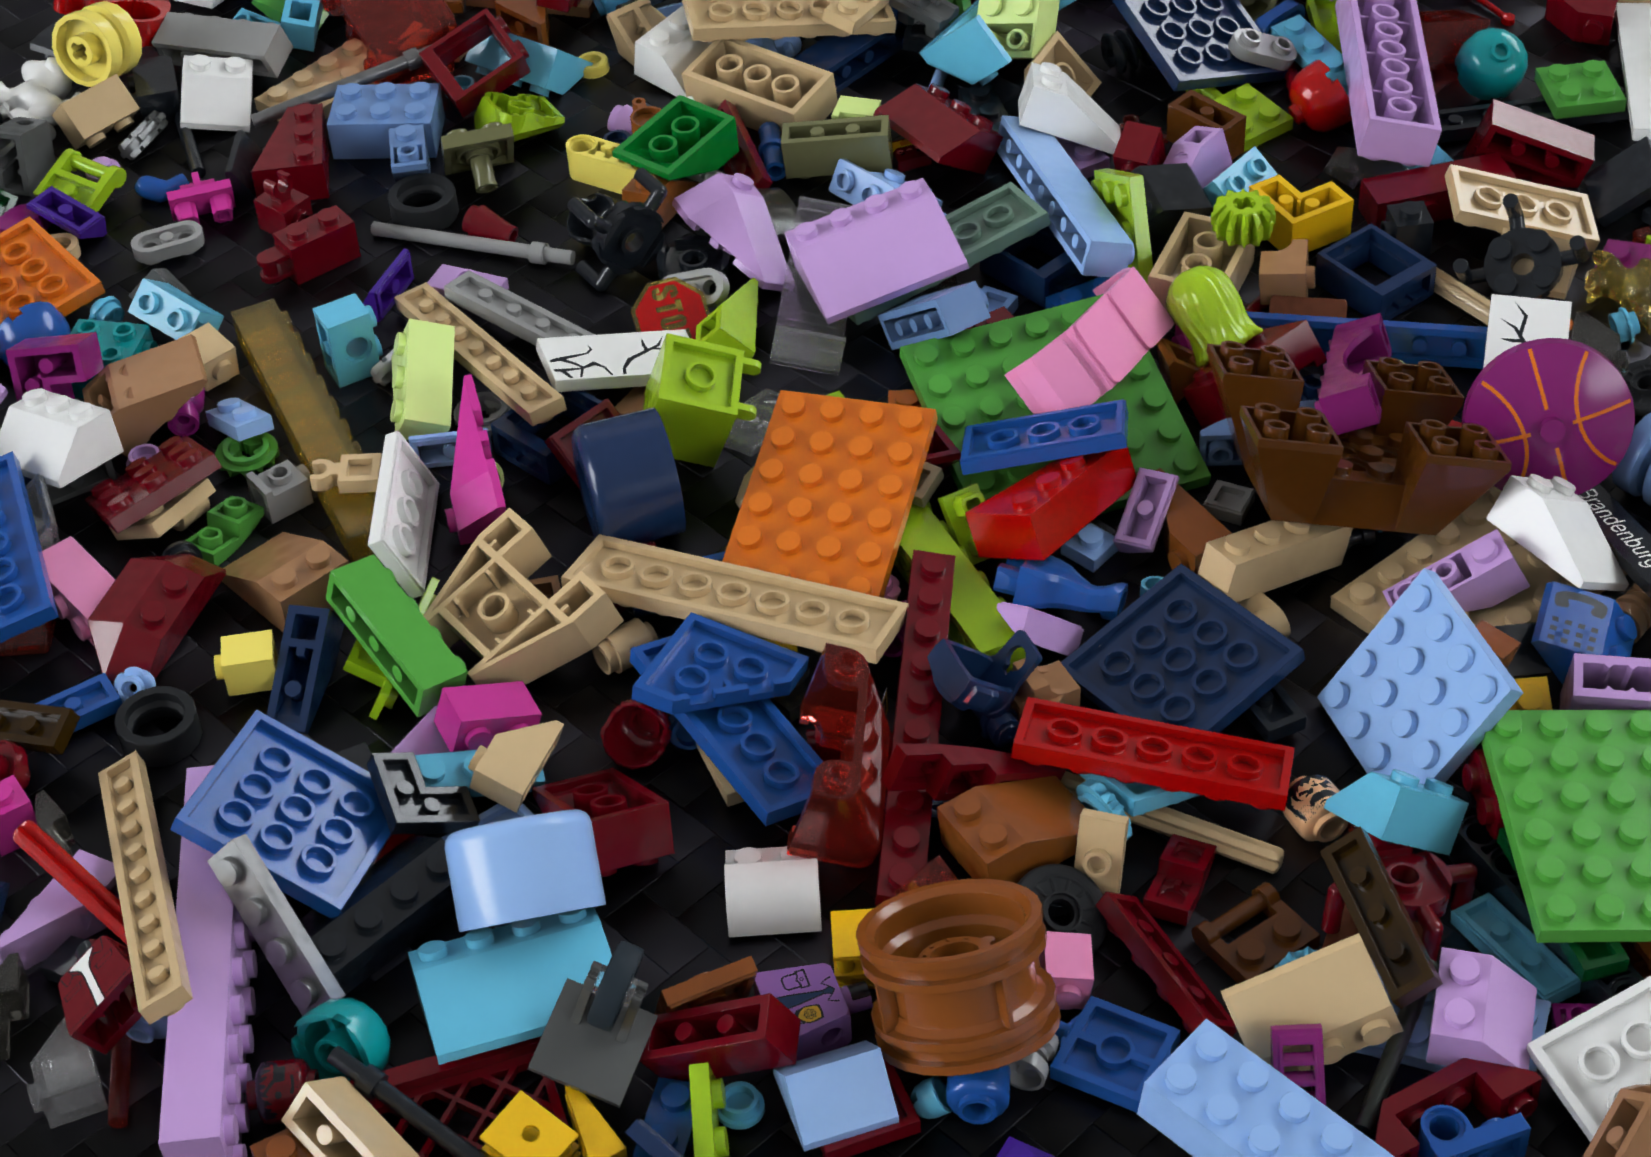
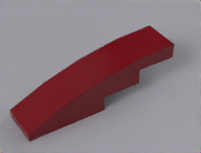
M896 744L880 780L889 791L925 789L934 801L951 800L975 786L1056 776L1061 781L1066 770L1049 765H1031L1023 760L1011 758L1012 753L977 747L945 744Z

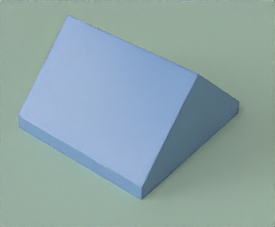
M867 1040L796 1061L795 1065L773 1068V1075L804 1152L899 1123V1115L881 1048Z

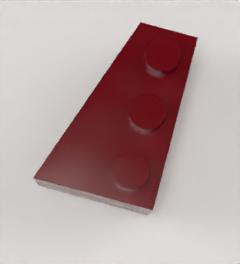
M1493 99L1466 147L1463 159L1498 152L1515 174L1516 179L1531 180V182L1547 186L1578 188L1594 162L1595 135Z
M302 103L297 106L287 107L251 171L257 197L265 192L263 188L264 180L268 179L278 183L277 171L282 170L293 177V189L308 195L310 200L329 198V135L322 103Z
M1307 320L1263 329L1261 334L1256 335L1244 344L1247 348L1260 349L1262 345L1281 347L1288 353L1298 371L1308 366L1314 365L1318 367L1327 361ZM1211 365L1197 371L1193 375L1194 381L1182 390L1202 430L1218 421L1226 419Z

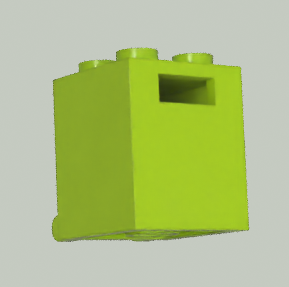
M666 334L646 385L643 410L654 407L658 411L665 427L674 459L715 467L736 418L747 421L756 418V407L740 403L739 398L742 373L749 375L760 374L762 365L760 361L744 357V350L674 334Z

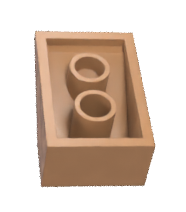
M282 532L224 567L226 576L222 582L283 632L289 605L334 610L325 599L330 571L347 565L349 562L323 540Z

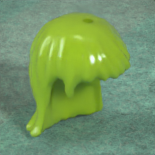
M1195 266L1182 272L1171 283L1166 297V307L1173 321L1188 338L1197 367L1206 366L1210 363L1206 352L1208 344L1221 345L1223 341H1235L1244 345L1247 341L1263 332V328L1258 327L1248 316L1242 299L1231 279L1220 269L1211 266Z

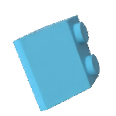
M1393 769L1391 776L1372 771L1328 798L1324 809L1357 827L1361 826L1366 832L1380 840L1450 855L1469 803L1452 795L1454 787L1447 783L1427 777L1425 784H1421L1418 777Z

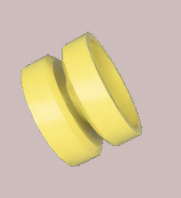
M102 1L64 15L58 20L52 32V49L56 61L65 75L77 84L93 87L115 74L119 77L136 67L142 55V39L138 27L129 13L117 4Z

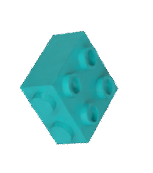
M78 319L70 333L97 332L104 368L110 363L158 346L157 342L153 340L150 326L147 324ZM95 376L86 382L72 383L74 397L84 398L82 389Z

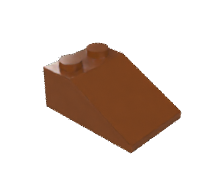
M1056 776L975 786L936 808L943 846L972 879H996L1017 884L1025 874L1034 868L1047 864H1059L1076 854L1080 814L1083 808L1086 807Z

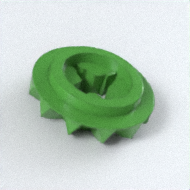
M267 432L240 442L227 437L218 445L215 456L222 466L220 468L221 471H227L230 477L241 473L245 478V474L251 471L260 474L263 472V468H271L275 464V458L280 456L276 439ZM242 451H244L246 454H249L251 457L242 455Z

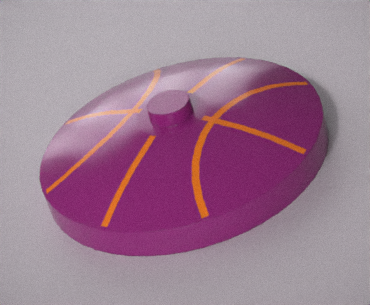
M1544 338L1518 344L1495 357L1484 367L1468 391L1463 407L1462 425L1474 423L1487 428L1511 461L1510 472L1494 485L1497 489L1502 491L1511 475L1529 477L1530 474H1536L1551 480L1554 476L1563 478L1576 487L1574 493L1580 495L1606 479L1623 459L1634 431L1635 409L1630 390L1616 366L1601 352L1586 344L1569 339Z

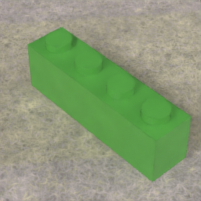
M374 554L330 571L325 599L417 717L427 714L434 706H438L442 688L465 686L468 671L463 660L453 654L443 641L440 631L435 626L429 624L421 614L416 601L406 595L398 585L393 572L389 568H385Z

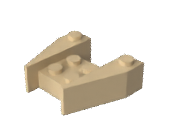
M510 507L477 536L423 615L431 626H435L440 631L443 641L449 648L461 639L482 659L467 673L476 685L523 681L526 685L592 650L624 621L606 592L582 571L575 575L550 599L528 581L527 578L548 561L552 555L535 530Z

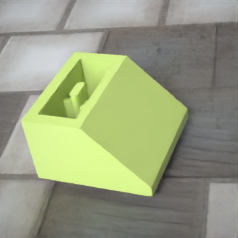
M979 0L977 15L981 16L1011 59H1033L1053 33L1056 32L1060 0Z

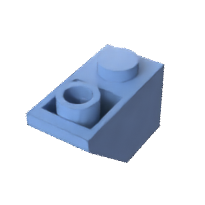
M404 124L397 128H389L391 169L395 182L410 175L431 173L424 125Z

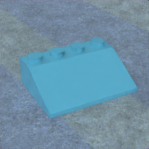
M590 907L515 921L494 929L488 927L474 929L466 933L464 937L446 942L442 940L429 941L422 944L417 950L408 952L420 1004L438 1064H445L542 1036L567 978L584 984L593 961L603 964L594 991H597L612 954L595 908Z

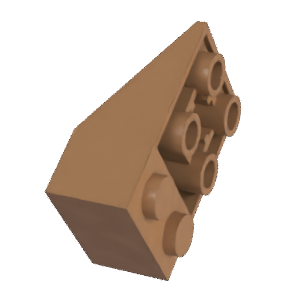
M191 334L108 364L82 389L85 402L110 410L124 450L121 454L128 457L131 449L141 444H147L157 429L165 422L171 421L178 410L191 397L197 396L203 390L208 379L196 337Z

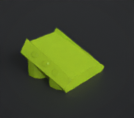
M486 92L474 114L475 130L481 129L484 125L492 122H500L502 125L511 123L515 142L560 128L565 123V117L544 96L533 94L509 96L500 92Z

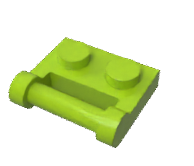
M68 148L60 155L33 194L37 197L53 186L98 212L113 190L124 185L127 173L123 168L115 165L105 166L83 157L79 151ZM79 170L100 179L96 183L70 172Z

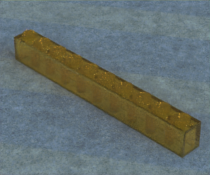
M274 298L231 311L237 341L300 463L307 467L310 474H314L313 460L328 459L333 463H338L343 454H363L358 441L351 442L352 435L346 419H338L340 418L337 403L333 396L327 397L328 391L322 375H315L316 368L309 352L305 353L299 332H293V325L286 310L281 312ZM334 486L326 491H315L351 562L373 555L374 552L368 546L376 492L340 494L338 486Z

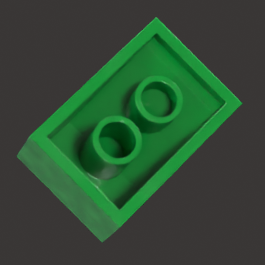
M679 94L612 151L613 157L638 168H645L648 172L667 180L716 171L739 152L736 120L732 115Z

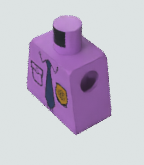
M826 963L758 972L753 983L754 996L771 993L801 1019L796 1061L848 1045L852 1040L850 1015L873 1008L871 994L865 980L839 987L831 966Z

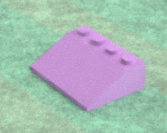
M923 178L916 181H907L898 188L883 194L869 196L863 202L847 208L836 209L830 215L812 222L801 223L796 228L784 232L795 268L828 325L969 269L968 262L934 193Z

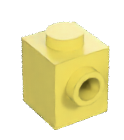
M272 629L221 636V654L214 655V668L217 680H225L229 696L272 690L279 656Z

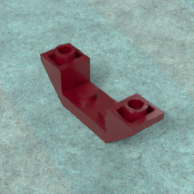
M1462 1058L1382 1100L1375 1142L1395 1157H1418L1420 1143L1414 1136L1419 1134L1421 1116L1425 1110L1435 1105H1449L1463 1111L1472 1102L1487 1120L1495 1117L1503 1119L1520 1112L1527 1119L1538 1106L1542 1078L1536 1071Z

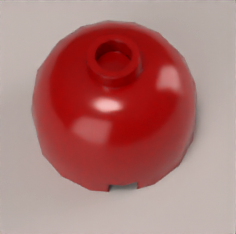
M1315 60L1294 77L1289 91L1292 105L1288 107V111L1297 125L1304 123L1310 130L1323 133L1332 132L1352 121L1349 97L1338 79L1332 81L1325 75V73L1330 71V68L1321 60Z

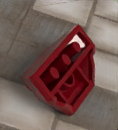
M191 554L140 557L129 560L87 620L101 672L106 674L113 686L117 675L124 673L126 668L133 666L147 670L156 679L226 576L225 569ZM132 684L131 690L136 692L137 686Z

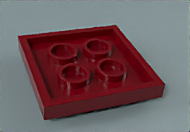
M179 435L174 436L163 442L159 446L160 452L149 459L141 457L130 463L125 468L127 473L114 481L106 479L94 486L91 490L92 495L87 497L85 501L92 512L118 534L220 469L222 466L214 453L186 435L182 438Z

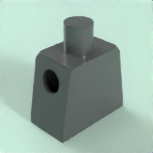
M15 117L0 125V189L11 194L32 196L35 189L56 162L52 143L56 137V131L46 120Z

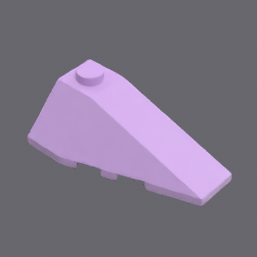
M717 173L674 198L672 206L684 222L694 231L702 228L711 236L709 244L716 250L722 249L728 254L735 257L733 264L750 279L755 278L759 281L758 286L761 289L793 293L795 286L764 197L753 185L754 181L750 177L741 173H735L734 175Z

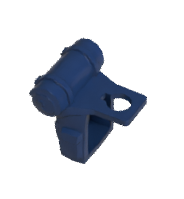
M1018 630L998 653L992 656L943 638L927 656L932 670L933 682L944 699L963 711L972 709L979 720L980 729L982 730L981 735L984 739L992 741L996 748L1012 745L1020 721L1017 712L1011 704L1020 686L1041 663L1042 655L1028 634L1023 630ZM1023 647L1026 652L1023 666L1019 670H1010L1007 673L1006 669L1010 666L1011 655L1017 648Z

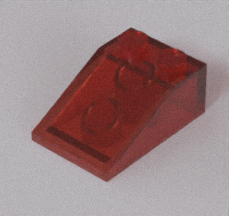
M1459 9L1419 11L1430 70H1443L1444 64L1455 63V58L1463 43L1477 31L1489 28L1490 19Z

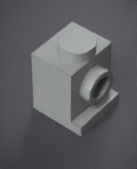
M287 459L258 475L253 471L245 474L252 503L264 507V516L272 524L314 503L310 488L309 477L311 474L304 464L295 467Z

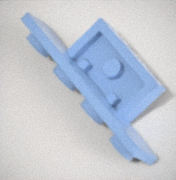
M839 159L829 191L855 205L865 201L869 196L883 194L900 187V185L907 182L905 181L906 175L888 168L885 169L884 173L869 172L847 159ZM936 197V199H937V201H938V203H939V205H940V207H941L943 201L940 200V199H938V198Z

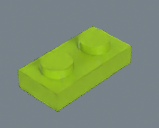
M709 1062L689 1064L694 1157H728L729 1141L726 1126L719 1127L718 1109L726 1108L723 1079L715 1078Z

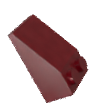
M615 768L532 788V796L542 813L578 809L590 816L601 877L611 876L617 872V868L632 864L636 866L652 865L659 861V857L674 853L669 801Z

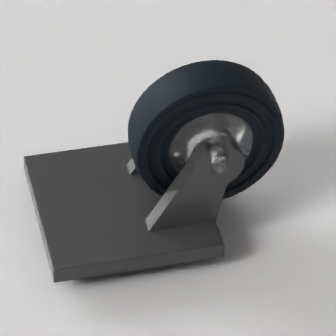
M620 941L608 966L593 961L584 984L567 978L530 1061L528 1070L620 1108L658 1018L657 1015L640 1008L649 983L635 978L644 956L642 948L626 941Z

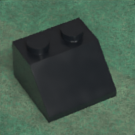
M1187 163L1143 165L1130 172L1143 175L1151 251L1156 256L1163 251L1184 211L1204 216H1210L1211 212H1213L1211 201L1192 168Z

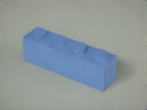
M976 281L916 297L877 315L892 350L932 338L940 339L952 336L991 318L987 309L989 306L987 296L978 287Z

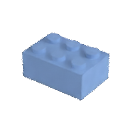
M384 82L368 85H359L357 83L337 85L327 121L333 159L390 158L388 129L397 128L404 124L424 125L429 158H436L445 121L440 83L415 82L413 84H393Z

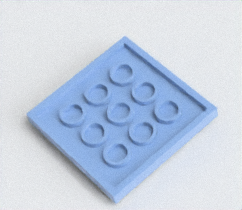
M1424 568L1317 698L1367 774L1372 771L1391 776L1392 770L1396 769L1418 777L1420 779L1419 783L1425 784L1427 777L1445 783L1483 740L1485 732L1492 730L1524 692L1438 574Z

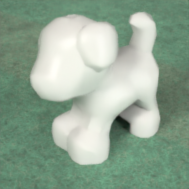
M48 57L47 60L26 61L21 68L22 77L25 82L15 87L7 88L0 81V113L3 120L8 117L11 119L15 117L46 120L52 126L57 125L52 114L61 103L69 100L65 98L72 89V79L65 75L55 57ZM76 92L72 97L80 94L81 92Z

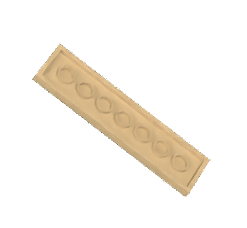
M599 534L561 577L563 587L582 571L606 592L612 603L622 607L637 608L657 613L660 616H671L684 620L692 612L747 634L778 641L780 644L796 645L813 649L819 653H830L851 658L858 662L873 664L878 663L905 624L907 608L909 606V603L602 534Z

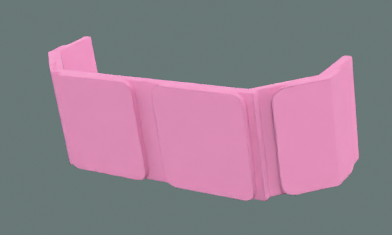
M1134 266L1122 269L1093 289L1095 295L1102 296L1085 313L1040 351L1005 374L1007 380L1033 414L1092 405L1119 383L1173 327L1175 322Z

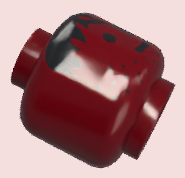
M299 1058L261 1063L257 1069L255 1080L247 1081L246 1096L249 1110H258L262 1122L266 1125L284 1124L281 1120L304 1083L320 1080L318 1070L310 1069L307 1061Z

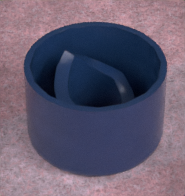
M654 407L585 423L576 427L572 434L573 459L583 504L595 538L602 534L642 543L685 532V510L677 468L665 427L658 411Z

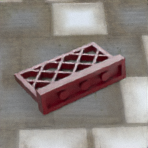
M541 1036L441 1065L438 1064L437 1057L434 1055L390 1068L383 1072L389 1076L388 1082L420 1106L424 1101L434 1098L449 1104L440 1118V1121L447 1126L457 1109L479 1118L468 1138L460 1136L483 1152L481 1150L483 1145L477 1143V1140L488 1123L491 1124L498 1116L494 1112L505 1094L514 1098L521 1090L511 1084L518 1073L528 1070ZM541 1076L542 1080L533 1095L523 1091L569 1126L553 1080ZM350 1080L349 1082L354 1086L355 1082ZM485 1084L497 1090L486 1109L464 1100L471 1087ZM545 1092L547 1093L549 1102L541 1099ZM363 1095L380 1115L390 1113L401 1119L395 1130L402 1137L410 1123L378 1099L369 1100ZM428 1138L421 1151L416 1153L420 1157H428L436 1143Z

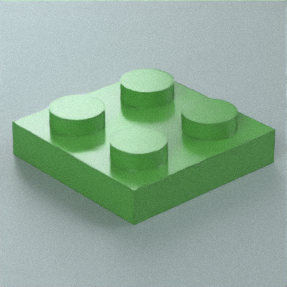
M1588 60L1584 63L1566 65L1553 64L1548 67L1535 69L1534 81L1555 119L1625 112L1627 99L1605 60Z

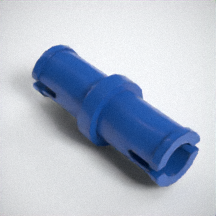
M765 122L758 129L760 138L758 154L771 180L778 181L786 175L781 149L780 127L774 122Z

